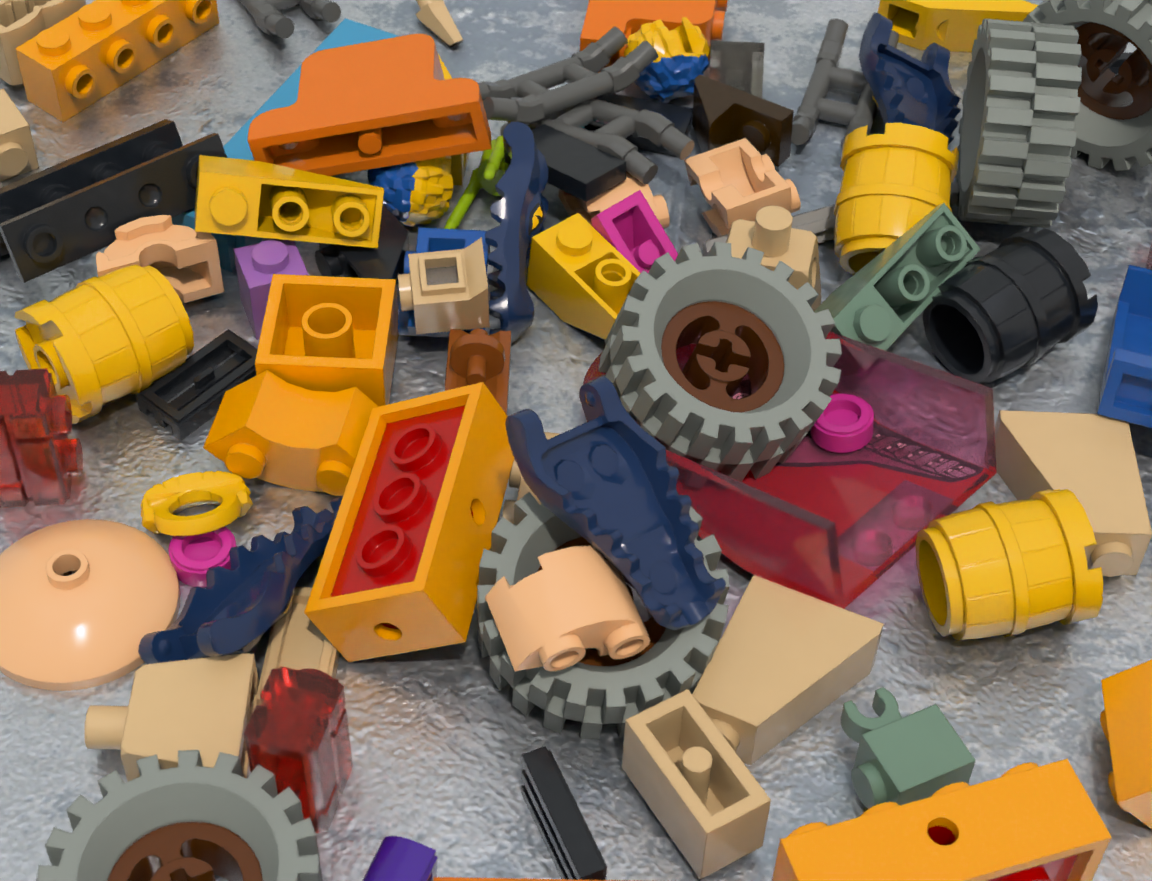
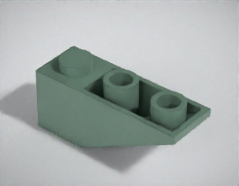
M945 203L938 205L839 286L814 311L817 313L829 309L835 325L825 339H840L842 355L833 366V368L841 370L840 375L870 368L933 301L932 297L940 293L938 286L967 265L966 262L970 261L981 250Z

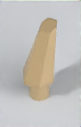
M416 0L420 11L416 13V17L449 48L463 42V38L443 0Z

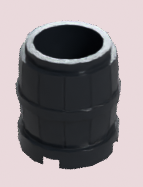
M1030 227L1023 228L1006 238L996 250L985 256L974 257L966 262L967 265L938 286L940 293L932 297L933 301L923 311V325L925 335L933 352L941 363L956 377L970 383L992 382L1019 368L1030 366L1057 343L1068 342L1085 331L1094 322L1098 308L1097 294L1088 299L1087 290L1083 284V281L1089 278L1091 274L1086 263L1074 247L1056 232L1044 228L1037 233L1029 231Z

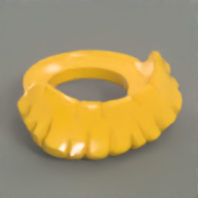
M205 471L203 473L196 472L172 477L162 484L154 485L143 495L141 502L142 526L154 534L162 533L170 536H193L215 531L232 523L238 517L241 518L246 515L253 505L249 496L251 492L243 478L229 472ZM204 504L219 505L211 511L198 515H174L184 509Z

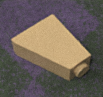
M999 410L988 450L989 462L1016 499L1027 500L1036 492L1049 489H1068L1072 491L1086 512L1097 543L1096 545L1084 547L1088 570L1101 567L1102 576L1106 577L1137 575L1151 540L1152 530L1129 422L1089 413Z
M753 575L715 649L713 658L704 670L692 695L742 762L752 765L870 674L875 662L884 624Z

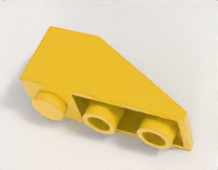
M880 0L878 13L893 22L892 30L899 34V43L919 50H925L930 44L936 43L951 52H972L974 40L977 39V30L980 24H982L983 19L1022 22L1038 5L1024 0Z
M199 155L194 213L195 232L378 248L384 188L262 161Z
M576 213L532 237L527 286L563 322L606 340L627 295L641 273L579 213Z

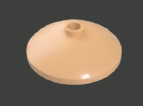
M100 519L72 520L57 523L34 531L13 543L0 554V672L14 681L30 687L52 691H71L109 683L145 663L138 653L141 639L147 633L165 631L174 624L179 614L180 586L177 572L172 566L167 552L152 537L134 527Z

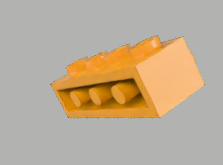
M95 0L83 6L79 11L49 29L41 31L34 38L15 48L27 100L64 123L218 25L217 1Z

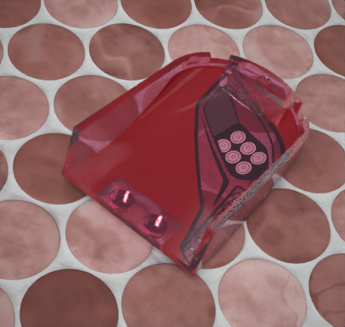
M830 331L825 339H840L842 351L841 357L833 366V368L840 369L841 374L838 386L831 395H855L864 399L872 407L874 412L873 436L866 446L853 452H831L818 446L813 441L809 430L793 454L783 464L778 461L770 473L758 479H755L751 470H749L742 482L722 474L721 471L712 470L666 450V461L669 466L676 467L679 470L676 485L678 495H689L692 501L691 507L703 518L698 534L699 537L704 539L714 534L722 550L721 553L753 575L845 609L915 546L917 533L922 529H927L930 521L953 513L997 473L992 388ZM690 344L676 349L677 361L681 371L697 344ZM601 354L589 367L583 385L598 377L606 376L607 373L599 372ZM748 373L731 398L740 399L751 395V382Z

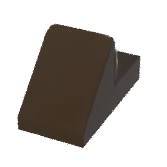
M701 74L694 79L692 126L701 153L746 138L761 155L767 154L777 167L790 157L794 110Z

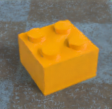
M273 274L255 359L256 375L269 370L287 383L311 391L338 392L357 387L379 407L388 405L399 337L396 279Z

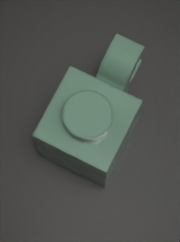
M883 687L875 691L872 703L875 713L879 716L877 718H869L862 715L852 700L844 703L840 718L841 726L850 739L859 743L854 767L851 771L852 783L857 796L867 808L885 802H895L900 806L931 797L936 791L949 784L957 782L969 783L976 760L937 704L902 718L897 700L891 692Z

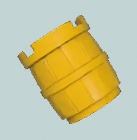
M885 123L884 134L867 136V125L856 128L845 136L840 162L843 176L834 207V215L836 217L834 250L839 258V264L844 271L851 275L857 273L938 205L945 203L952 212L950 207L951 183H953L957 174L959 151L957 147L952 152L948 150V137L923 126L904 123Z
M136 264L99 277L95 276L78 283L75 288L59 295L50 302L42 300L15 312L14 317L26 322V325L16 329L15 333L22 356L35 383L42 393L52 388L55 390L64 403L53 409L70 424L80 423L100 413L102 405L116 401L129 394L144 391L151 383L185 363L187 355L192 353L194 347L193 330L180 297L161 272L150 265L145 267Z
M1049 489L1036 492L1027 500L995 504L992 501L981 503L970 510L930 521L927 529H922L917 533L915 549L919 583L930 619L936 630L943 637L952 635L958 641L998 635L1010 637L1019 635L1027 629L1056 621L1067 625L1098 616L1103 602L1102 568L1098 567L1088 570L1084 547L1096 545L1097 543L1086 512L1075 494L1068 489Z

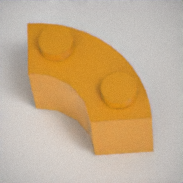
M266 370L225 392L203 448L225 462L230 472L242 478H257L292 489L325 492L334 496H343L372 409L379 406L357 387L338 392L311 391L287 383L269 370Z

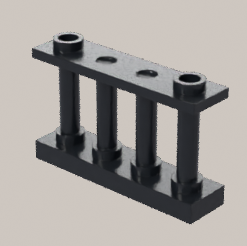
M164 119L1 187L0 257L8 253L10 254L20 280L25 283L109 246L116 240L114 230L119 226L141 217L171 215V217H175L195 208L199 155L227 158L219 134L212 133L183 146L175 122Z

